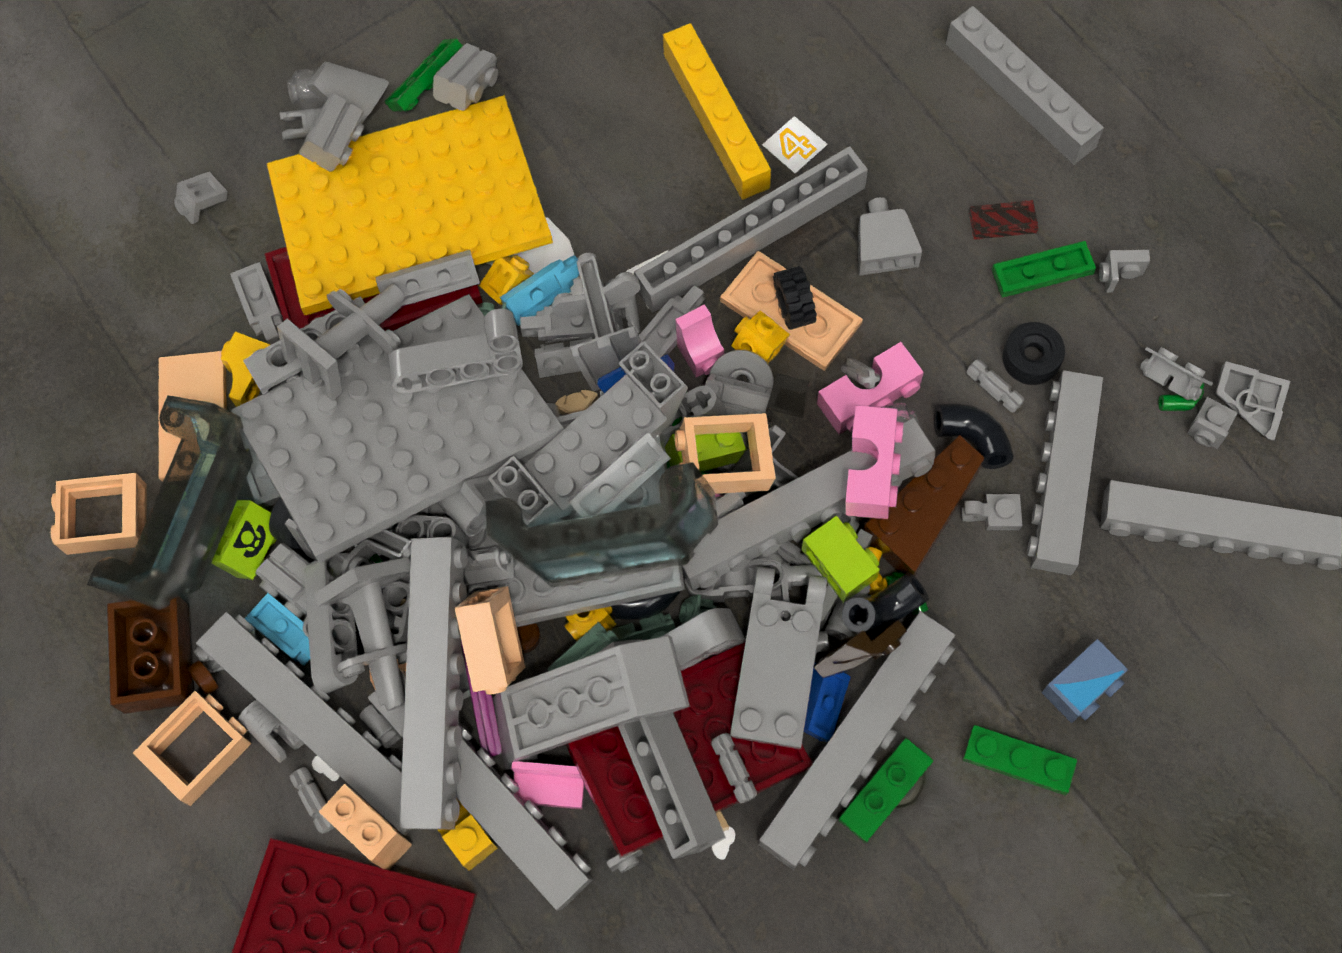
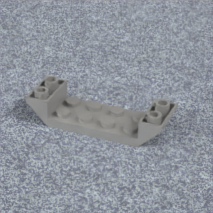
M645 341L641 342L618 363L626 375L523 465L513 455L488 478L529 528L568 516L575 510L568 500L644 432L647 431L655 439L671 425L688 387Z
M672 636L615 646L508 686L506 691L497 693L493 697L505 769H511L512 762H532L538 760L537 754L633 720L642 717H661L690 707Z

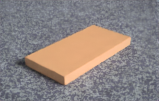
M757 251L720 296V302L742 317L747 316L749 319L761 310L790 334L784 345L825 371L861 326L863 319L810 285V291L814 297L813 302L816 306L817 320L815 323L789 330L785 324V319L782 317V311L779 309V302L774 288L775 282L773 280L774 273L786 270V268L760 251Z
M222 351L159 357V479L162 482L228 475L227 425L225 422L227 420L226 367L220 360Z

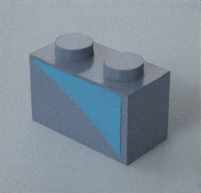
M1097 639L1053 679L1042 691V694L1071 723L1079 716L1087 720L1100 707L1096 700L1104 693L1110 698L1125 684L1120 678L1128 669Z

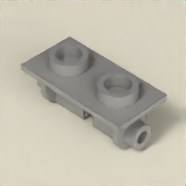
M592 336L587 339L570 341L569 347H564L562 342L550 345L542 344L541 348L535 349L539 377L581 371L573 358L571 346L592 340Z
M1148 347L1145 348V350L1152 353L1150 359L1146 358L1140 366L1144 376L1153 379L1163 386L1173 376L1174 378L1168 389L1184 397V399L1188 401L1191 399L1194 401L1198 400L1202 394L1200 387L1203 382L1212 386V382L1203 378L1206 371L1190 362H1187L1185 367L1178 364L1176 360L1179 356L1163 347H1160L1158 352Z
M514 545L467 552L468 563L463 573V582L466 586L515 579Z

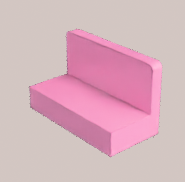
M512 762L513 781L520 788L516 794L524 803L531 800L537 806L582 809L585 784L576 766Z

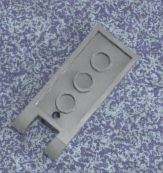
M758 566L730 736L732 738L801 749L827 578L810 575L805 605L772 600L771 593L775 569ZM783 612H788L791 618L788 621H783L780 615Z

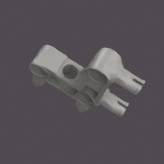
M777 550L771 555H760L750 560L749 565L738 572H727L720 576L715 584L705 590H692L686 578L685 583L690 597L701 595V599H710L714 603L724 602L726 598L750 597L753 600L758 566L775 569L779 580L773 584L771 599L789 602L788 590H792L791 586L808 585L810 575L820 577L822 575L813 564L790 566L789 563H786L778 555ZM783 612L780 615L783 621H788L791 618L788 612ZM827 631L819 632L816 652H829Z

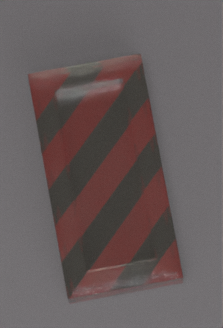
M1033 200L970 206L969 216L974 240L1035 234L1038 231Z

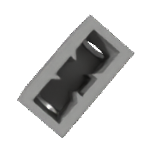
M882 197L870 200L868 202L870 213L862 214L859 218V276L919 267L922 249L904 209L889 210L887 200Z

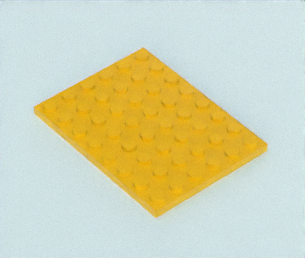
M504 95L469 105L464 111L454 109L360 136L356 142L350 141L348 147L353 150L345 165L338 164L330 172L317 165L315 161L312 162L300 154L267 163L298 298L304 316L332 308L333 306L327 299V294L332 291L337 292L339 289H342L351 297L352 301L360 296L363 299L380 294L376 277L466 250H470L474 265H479L553 243Z

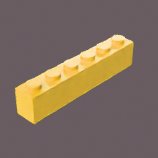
M689 23L663 34L664 56L741 199L744 200L770 189L771 168L692 24Z

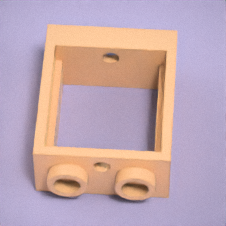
M766 413L686 417L683 419L680 429L675 431L676 451L682 452L683 463H679V480L681 484H686L687 496L769 491L776 479ZM747 432L752 472L700 475L695 435Z
M137 473L56 481V493H53L51 498L52 508L55 512V524L51 526V539L54 545L65 554L146 546L147 484ZM122 494V533L75 538L76 499Z
M508 586L476 591L455 607L473 692L485 690L488 695L504 692L509 684L515 681L516 677L525 668Z
M196 691L133 752L180 801L189 806L252 744L244 736L248 730L234 717L228 721L220 713L224 707L211 694L204 698ZM204 711L233 740L189 784L160 754Z
M345 784L319 811L371 862L382 869L390 870L412 846L372 806Z

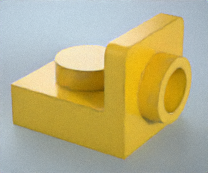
M518 255L501 257L494 261L479 286L499 305H502L503 302L500 297L522 283L523 280L534 275V273L528 268L530 264Z

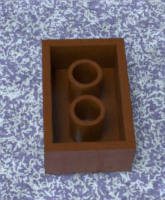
M177 594L107 604L111 706L124 714L180 706L193 693L192 677L188 671V667L191 666L189 605Z

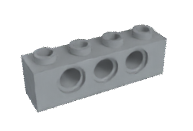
M361 296L353 300V304L358 308L365 304ZM334 310L323 317L314 319L300 330L314 341L345 319L346 316ZM367 334L341 356L359 349V347L374 341V339ZM280 340L264 349L255 351L250 357L243 360L263 395L303 375L301 361L298 358L290 364L287 363L281 366L286 361Z

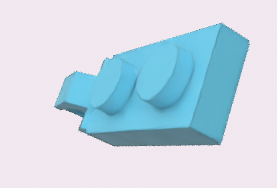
M575 255L564 261L559 259L554 263H550L500 297L502 302H506V309L513 313L516 325H520V317L535 316L537 311H542L544 307L550 306L558 294L571 292L570 287L574 285L573 279L579 276L576 263L578 258Z
M267 593L244 619L296 663L299 662L304 666L310 660L309 638L303 631L304 622Z

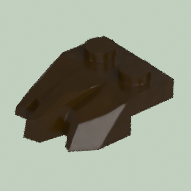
M899 620L874 631L869 636L862 630L841 640L816 662L817 664L814 665V668L823 678L850 671L871 657L876 660L882 655L887 656L902 644L898 638L906 633L907 630Z

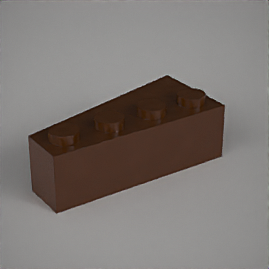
M959 435L934 459V465H932V468L927 473L915 477L897 494L896 507H889L888 519L871 518L865 524L864 531L873 535L870 546L879 549L883 553L882 557L898 572L905 574L910 572L916 576L941 532H943L954 511L979 473L984 457Z

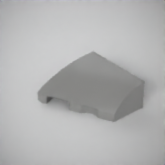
M323 62L305 86L323 102L326 101L330 94L335 93L345 99L348 104L351 103L360 108L364 113L360 121L362 124L383 95L389 82L386 79L330 62Z
M1226 361L1222 365L1215 394L1234 411L1238 412L1245 421L1267 440L1274 441L1291 381L1259 373V370Z

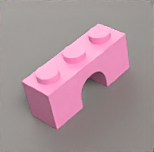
M902 342L873 359L872 369L880 375V381L876 387L860 389L845 375L818 392L817 405L838 434L843 433L847 429L850 432L853 431L855 406L890 408L893 405V401L902 396L908 398L920 389L924 372Z
M855 406L852 452L870 454L877 462L866 470L849 469L845 501L846 516L888 519L889 507H896L898 486H891L892 474L899 475L901 454H896L894 451L895 443H902L904 422H897L898 409Z

